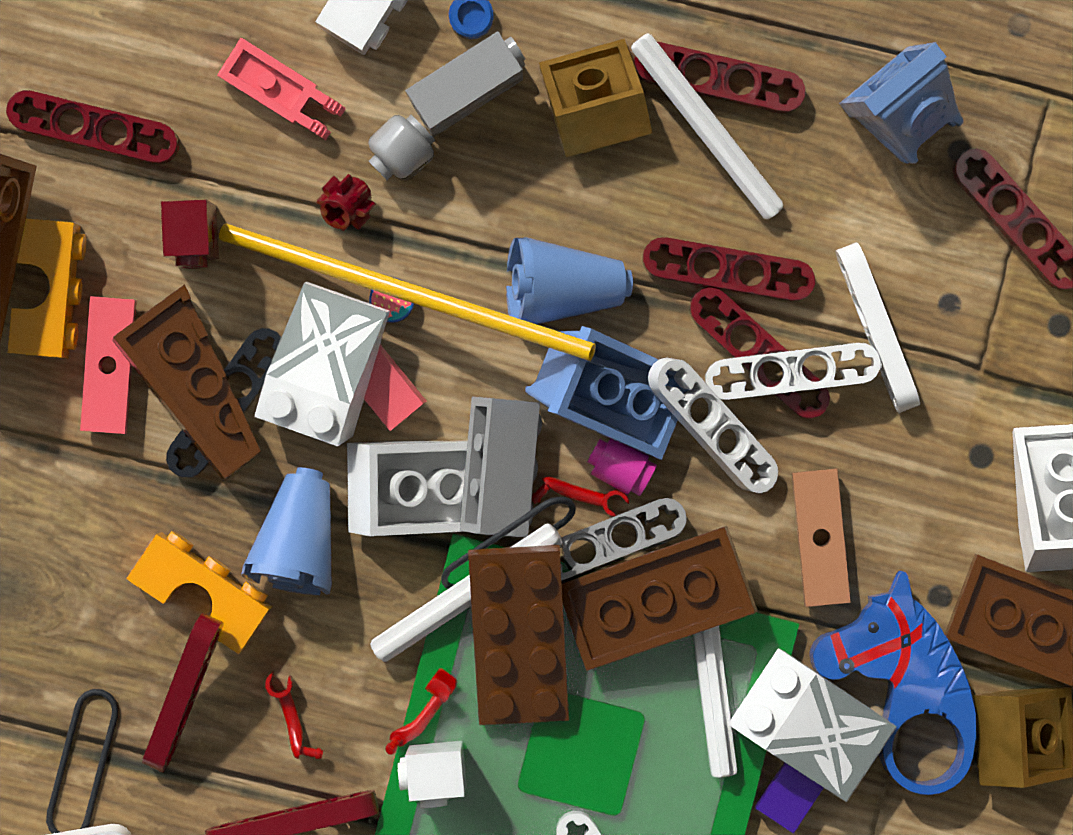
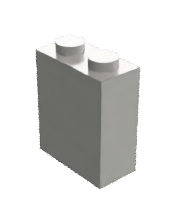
M497 31L405 91L409 101L432 137H435L523 80L522 67L525 66V57L512 37L504 41Z

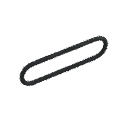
M566 497L550 498L474 549H486L547 507L554 504H565L569 507V512L562 520L553 525L556 530H559L572 520L575 515L576 506L572 500ZM468 553L451 563L444 570L441 582L445 588L449 589L455 585L449 583L448 577L452 571L469 560Z
M91 689L84 692L75 704L46 814V823L52 834L60 832L54 826L53 813L80 710L87 698L96 695L102 696L109 701L112 715L86 814L80 829L88 828L90 825L119 709L116 699L103 689Z

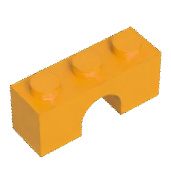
M26 218L17 263L41 268L49 279L50 289L46 300L38 307L32 309L11 308L7 353L69 359V350L76 349L78 324L72 323L73 305H80L82 297V279L76 278L77 260L83 261L86 253V234H80V225L71 222Z
M171 531L168 536L162 532L156 534L126 579L163 604L170 601L182 584L195 583L202 586L208 591L212 599V612L210 616L224 623L218 641L237 654H240L273 607L265 602L268 594L249 581H245L243 586L229 578L228 574L231 569L217 559L208 556L204 561L192 553L191 549L194 545L178 533Z

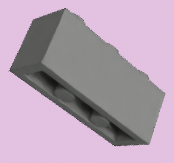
M483 397L471 398L460 531L495 535L533 509L531 503L532 486L538 471V464L535 458L536 442L542 427V419L539 413L540 403ZM533 517L505 536L527 537Z

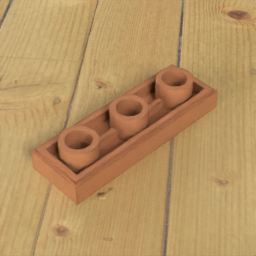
M838 469L793 472L791 474L804 606L812 607L851 603ZM818 529H824L828 534L827 542L821 546H817L813 542V534Z

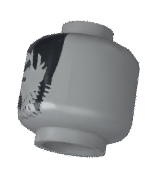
M394 115L370 137L368 145L374 156L369 162L386 180L394 175L400 181L407 182L433 159L434 150L431 145L436 140L412 115L406 119L403 116Z

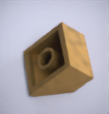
M625 38L539 62L555 124L566 157L587 153L594 149L623 141H630L653 133L644 91Z
M1071 687L1004 690L974 695L978 750L976 762L979 769L980 785L1025 788L1073 777V707Z

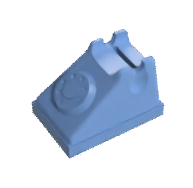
M936 42L905 48L839 103L849 117H855L903 163H917V150L920 145L945 124L951 127L957 125L958 127L964 122L956 103L948 66L944 60L947 56Z
M584 326L581 327L580 331H558L595 343L596 349L592 360H584L549 348L535 382L531 386H526L525 392L549 408L548 411L662 460L678 419L660 401L649 386V370L658 359ZM667 370L666 375L669 381L665 386L678 388L683 394L689 389L681 388L674 379L677 371Z

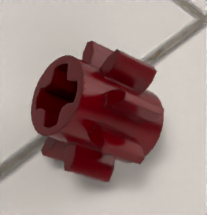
M347 174L340 182L338 178L333 176L321 188L323 194L317 199V204L321 206L320 212L323 219L331 227L341 229L344 232L352 224L359 230L371 218L369 212L375 207L376 203L371 200V190L363 180Z

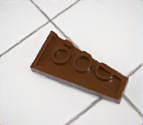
M185 284L113 336L112 341L223 481L260 454V448L238 400L234 397L226 379L225 371L214 353L208 339V334L195 311Z

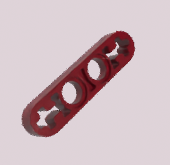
M657 42L673 63L674 54L683 56L678 70L685 78V67L691 61L701 60L709 66L710 78L706 83L694 85L689 82L698 95L777 113L792 112L804 100L805 85L803 80L797 74L790 71ZM635 56L634 66L638 77L649 84L658 85ZM744 70L753 77L754 87L748 94L738 95L730 89L728 79L733 72ZM761 74L770 76L766 84L768 86L780 87L783 80L791 82L790 89L797 92V97L789 98L786 104L779 103V95L766 91L764 93L765 101L756 99L762 86Z
M22 90L15 93L7 103L6 114L9 121L14 127L24 132L153 164L170 162L179 151L177 134L171 127L161 122L30 90ZM33 99V106L35 108L50 113L49 104H56L50 115V130L43 129L48 122L45 119L30 117L28 123H23V116L17 113L18 106H26L28 100ZM70 109L78 110L84 119L82 129L73 135L65 134L59 125L61 115ZM113 120L123 122L127 128L125 140L118 145H109L103 138L105 125ZM136 125L143 126L139 134L150 138H156L158 131H163L164 139L170 142L169 149H161L158 156L153 155L152 147L137 142V152L130 151L136 139Z
M978 148L969 149L959 155L953 167L954 178L959 186L1048 285L1059 290L1073 288V278L1071 280L1066 277L1055 278L1054 273L1058 268L1050 258H1046L1043 264L1037 258L1048 252L1056 242L1060 246L1059 250L1053 252L1057 259L1061 262L1067 260L1073 262V246L992 155ZM967 158L972 162H976L979 159L983 161L985 166L981 169V173L988 181L993 180L995 175L1001 180V183L989 188L984 197L978 193L979 189L985 187L983 182L976 176L967 179L964 175L968 169L965 163ZM1006 190L1014 195L1016 198V208L1012 214L1004 216L994 210L992 199L996 192ZM1028 224H1039L1045 230L1046 240L1042 247L1032 249L1024 244L1022 232ZM1072 266L1071 269H1070V273H1071L1072 275H1073V266Z
M667 237L652 240L645 247L642 254V263L645 270L650 275L660 279L788 301H799L807 297L815 286V274L812 268L805 262L789 258ZM660 245H665L668 247L669 255L682 257V248L691 249L686 262L687 276L677 273L681 267L679 264L669 263L666 265L665 270L656 269L657 262L650 260V253L658 252ZM711 253L718 259L719 270L714 277L702 278L695 272L694 260L699 254ZM744 261H756L763 269L762 280L755 286L743 284L738 277V268ZM770 263L779 265L775 274L790 275L793 268L800 269V277L807 279L806 286L798 287L796 293L789 292V284L775 281V291L767 290L766 286L771 278Z
M710 287L702 289L690 301L689 310L695 323L733 358L788 351L721 290ZM714 296L717 297L721 302L717 309L726 318L731 310L738 315L737 319L726 326L722 336L714 330V328L721 325L715 317L709 316L703 319L699 315L702 306L698 302L702 297L707 300H711ZM739 325H746L755 332V344L747 351L735 349L730 341L732 330ZM742 363L741 365L750 372L751 363ZM762 363L757 371L758 380L766 387L777 386L781 380L772 381L768 379L764 374V363ZM802 365V372L806 379L812 382L820 381L810 370ZM827 388L818 389L819 393L816 399L820 404L816 409L811 406L806 407L804 410L801 409L798 404L802 398L796 391L789 392L788 396L784 393L774 394L790 410L803 418L820 416L826 411L830 401Z
M202 613L194 624L142 760L143 764L162 773L167 769L179 744L223 629L224 623Z
M366 790L216 825L206 829L205 834L295 835L367 818L378 814L380 810L375 790Z

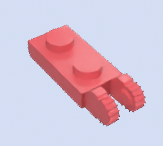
M240 38L217 75L292 124L297 122L324 140H327L331 133L327 126L316 119L312 120L302 113L309 100L313 99L324 110L340 117L346 109L319 91L316 84L243 38Z

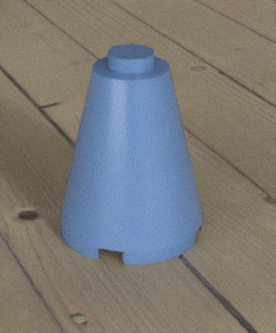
M528 237L514 238L510 245L507 271H513L512 286H506L509 316L534 324H541L621 306L625 297H630L632 294L631 270H625L624 263L620 260Z
M299 467L296 470V474H287L243 565L241 573L243 578L260 584L262 575L268 577V581L273 583L272 588L308 595H320L321 591L326 595L330 594L332 585L330 483L322 480V472Z

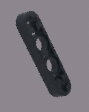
M261 328L253 331L224 369L227 381L236 372H244L251 378L252 389L250 393L245 397L236 398L244 414L261 392L272 358L265 356L257 367L265 369V373L261 378L252 368L241 365L240 361L244 355L249 361H253L259 351L254 346L258 338L266 341L271 336L275 340L272 347L276 351L282 336L272 329ZM181 429L169 446L166 462L169 469L175 475L190 478L204 471L209 462L197 450L194 455L196 460L199 461L196 467L187 465L184 469L179 467L178 464L181 458L176 454L178 449L188 450L193 445V442L183 429Z

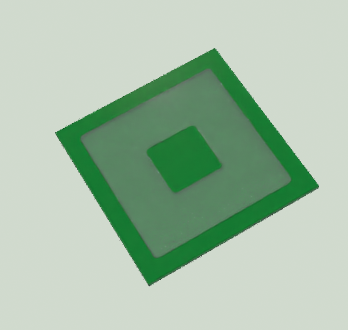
M453 534L444 570L451 563L468 553V550L474 549L484 541ZM492 544V545H490L489 547H487L486 549H490V548H507V547H503V546H500V545ZM469 560L450 573L448 577L449 583L456 584L469 575ZM560 561V563L562 564V572L566 573L570 571L566 564ZM441 581L437 596L447 590ZM470 606L426 635L403 726L414 721L433 695L425 687L439 668L444 669L455 677L458 684L448 700L440 706L425 730L404 746L397 747L375 835H556V826L559 819L570 811L587 813L594 820L603 835H745L767 750L732 727L737 772L729 777H713L709 765L693 635L586 671L564 606L563 619L569 721L479 725L472 607ZM756 612L719 625L731 719L777 649L779 648L792 655L799 623ZM463 741L467 783L465 797L447 799L448 805L433 808H421L420 801L409 802L408 790H400L398 779V763H400L401 757H405L409 745ZM571 821L567 824L569 831L567 835H584V831L588 826L585 823L578 826L574 821Z

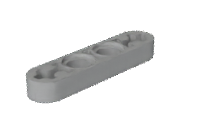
M658 499L561 537L563 543L560 548H562L563 561L570 570L563 573L561 564V582L570 581L677 538L686 524L687 517L684 508L674 499ZM660 509H664L667 515L675 514L677 516V519L672 524L673 530L667 531L664 525L651 528L649 534L653 539L650 540L645 539L644 526L637 518L644 516L646 525L657 520ZM626 524L633 527L637 534L636 543L628 548L617 546L612 540L611 535L612 530L616 526ZM580 540L590 542L596 552L593 561L588 564L575 562L570 555V547L573 543Z

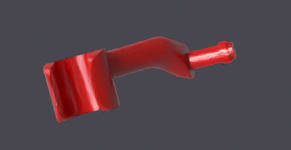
M553 477L542 478L544 481L543 485L535 493H532L531 500L537 504L552 489L559 495L569 499L601 506L607 514L614 517L617 515L607 506L609 497L620 495L629 504L628 497L620 490H611L605 494L572 485Z
M438 669L425 687L433 695L414 721L390 734L391 742L385 747L387 754H394L398 746H404L425 730L440 706L448 700L451 693L457 687L458 681L455 677L444 669Z
M273 671L266 679L265 688L271 696L278 698L288 728L293 756L296 759H299L300 755L314 757L319 760L322 759L324 750L321 748L315 749L302 746V725L290 692L294 685L293 677L289 675L286 690L278 691L272 685Z

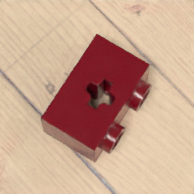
M207 199L162 201L163 257L175 261V266L181 267V269L208 268V260L219 259L216 205Z

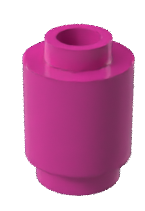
M611 438L608 442L599 439L587 463L594 466L591 472L592 476L627 495L631 491L638 496L644 491L657 466L648 460L649 455Z

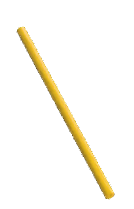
M227 223L223 224L220 229L219 239L221 241L584 360L591 361L594 356L595 343Z

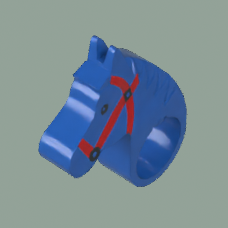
M898 571L887 593L868 596V604L862 609L855 621L842 628L820 635L813 642L809 651V657L813 669L828 679H841L853 671H858L871 678L887 679L888 690L882 717L897 727L879 753L881 764L888 775L907 790L924 795L939 794L956 786L970 768L976 741V712L968 680L949 640L929 612L912 598L909 578L906 572ZM929 709L928 713L943 716L953 727L957 737V754L951 767L941 776L928 781H916L903 776L898 770L893 759V740L896 732L905 721L913 716L924 714V711Z

